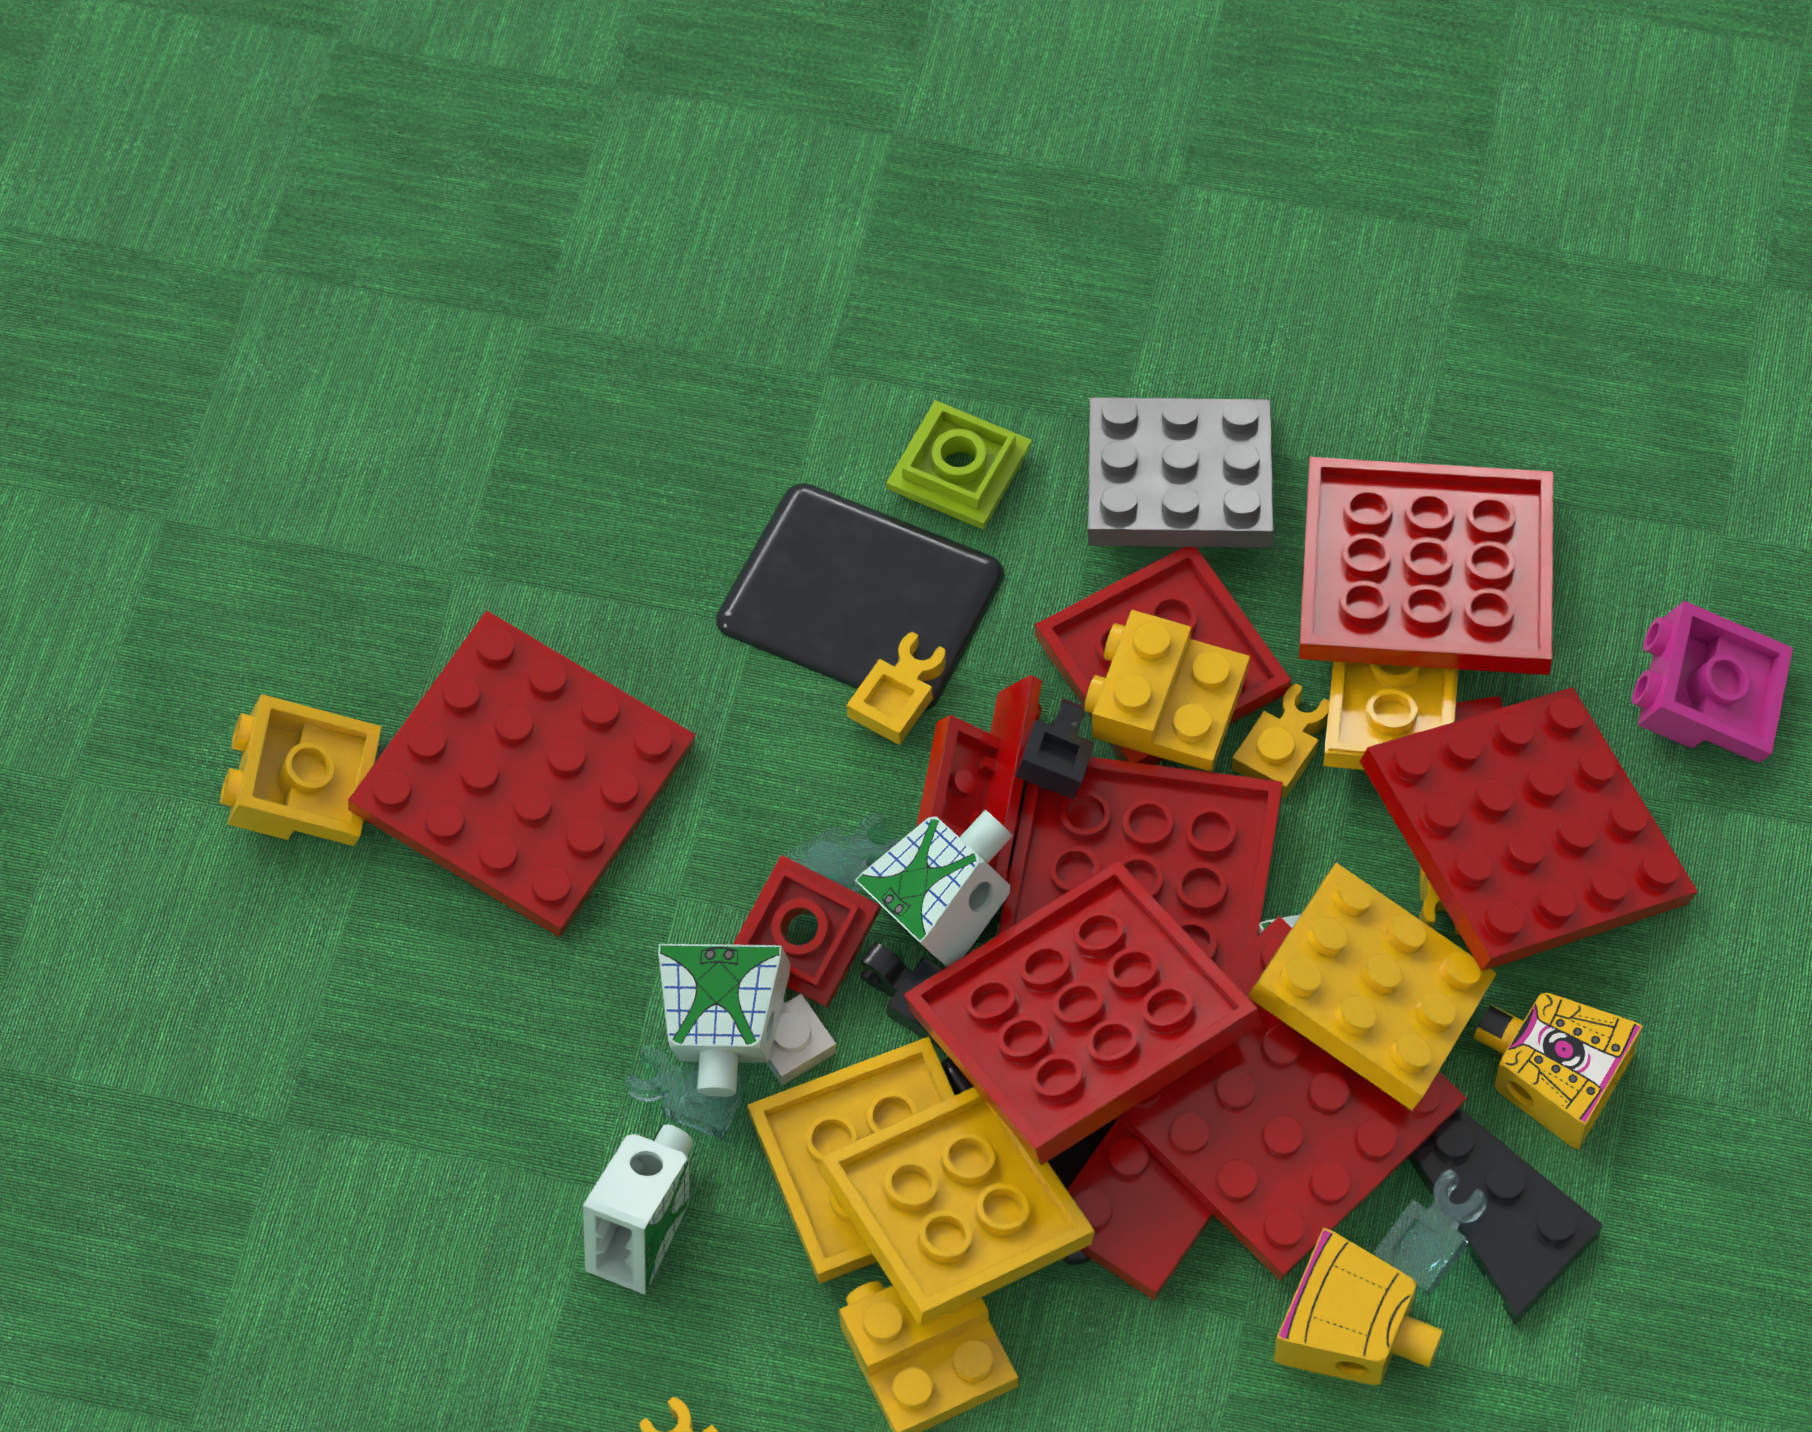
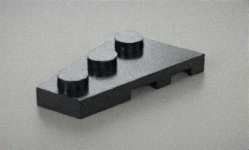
M1461 1109L1444 1122L1408 1158L1445 1217L1453 1221L1471 1249L1470 1256L1482 1275L1487 1274L1504 1301L1503 1307L1514 1325L1526 1315L1601 1233L1602 1223Z

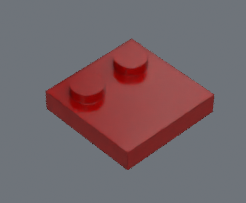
M1118 1119L1067 1189L1095 1231L1092 1244L1079 1251L1154 1301L1214 1217Z

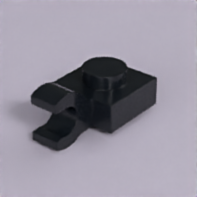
M1063 698L1056 718L1052 721L1051 725L1035 720L1015 777L1033 783L1043 789L1056 792L1073 800L1075 799L1094 746V742L1077 736L1085 713L1084 706Z
M875 942L861 960V965L865 967V970L860 978L873 988L892 997L887 1004V1016L920 1037H929L931 1043L940 1049L941 1047L910 1012L903 994L943 969L922 957L913 971H911L894 952Z

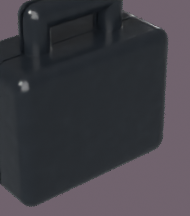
M799 483L791 486L784 493L716 615V624L718 629L730 638L857 689L879 659L895 667L899 662L898 648L901 640L910 632L918 634L919 646L912 654L915 659L927 660L931 658L939 646L946 650V665L942 674L936 679L923 681L932 686L933 699L924 710L927 711L933 708L941 698L1003 582L1004 568L1000 561L991 555L814 485Z

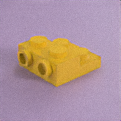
M1131 610L1126 626L1114 623L1110 630L1104 651V659L1110 660L1112 663L1106 678L1094 675L1088 689L1084 711L1093 713L1092 738L1212 772L1249 670L1250 656L1191 639V626Z
M261 694L251 714L241 713L235 726L231 749L241 751L242 756L239 770L228 769L219 801L221 805L231 807L227 825L285 840L289 839L293 831L355 846L361 835L363 819L348 810V799L375 763L381 726Z
M872 1281L853 1290L846 1298L848 1306L839 1309L841 1330L892 1432H922L1019 1387L1018 1376L989 1322V1311L982 1297L919 1326L893 1285L884 1288L882 1282Z

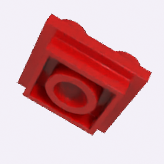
M781 855L733 945H781L790 961L787 988L828 1008L882 906ZM801 914L815 915L818 921V930L815 937L804 945L791 944L787 937V929L790 922Z

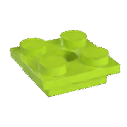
M935 400L886 482V489L984 530L1031 449L1032 440ZM963 452L971 455L974 461L964 467H953L948 465L944 459L948 455Z

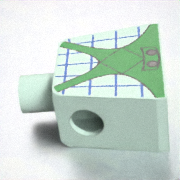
M984 810L960 837L939 818L929 817L862 872L855 881L915 939L948 967L967 954L1010 894V884L988 863L1013 835L987 810Z
M659 944L658 954L667 1035L671 1050L678 1060L699 1062L697 1092L699 1094L712 1097L736 1095L738 1062L764 1063L770 1058L790 974V961L781 945Z
M661 1125L652 1140L637 1134L625 1137L583 1205L586 1272L644 1295L646 1294L689 1202L688 1155L694 1146V1142L685 1131L672 1125Z

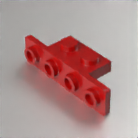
M1028 675L998 693L990 733L952 715L936 723L916 825L918 827L929 817H937L960 837L984 810H987L1013 835L988 863L1007 883L1010 875L1008 864L1012 842L1018 833L1021 818L1018 812L1023 784L1026 782L1015 777L1030 731L1035 720H1039L1041 715V705L1038 701L1042 680L1032 675Z

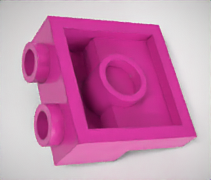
M1683 601L1663 618L1657 617L1650 625L1643 643L1644 651L1653 654L1650 670H1645L1641 674L1632 693V703L1641 707L1638 726L1692 749L1706 740L1758 763L1769 757L1773 750L1793 648L1686 601Z

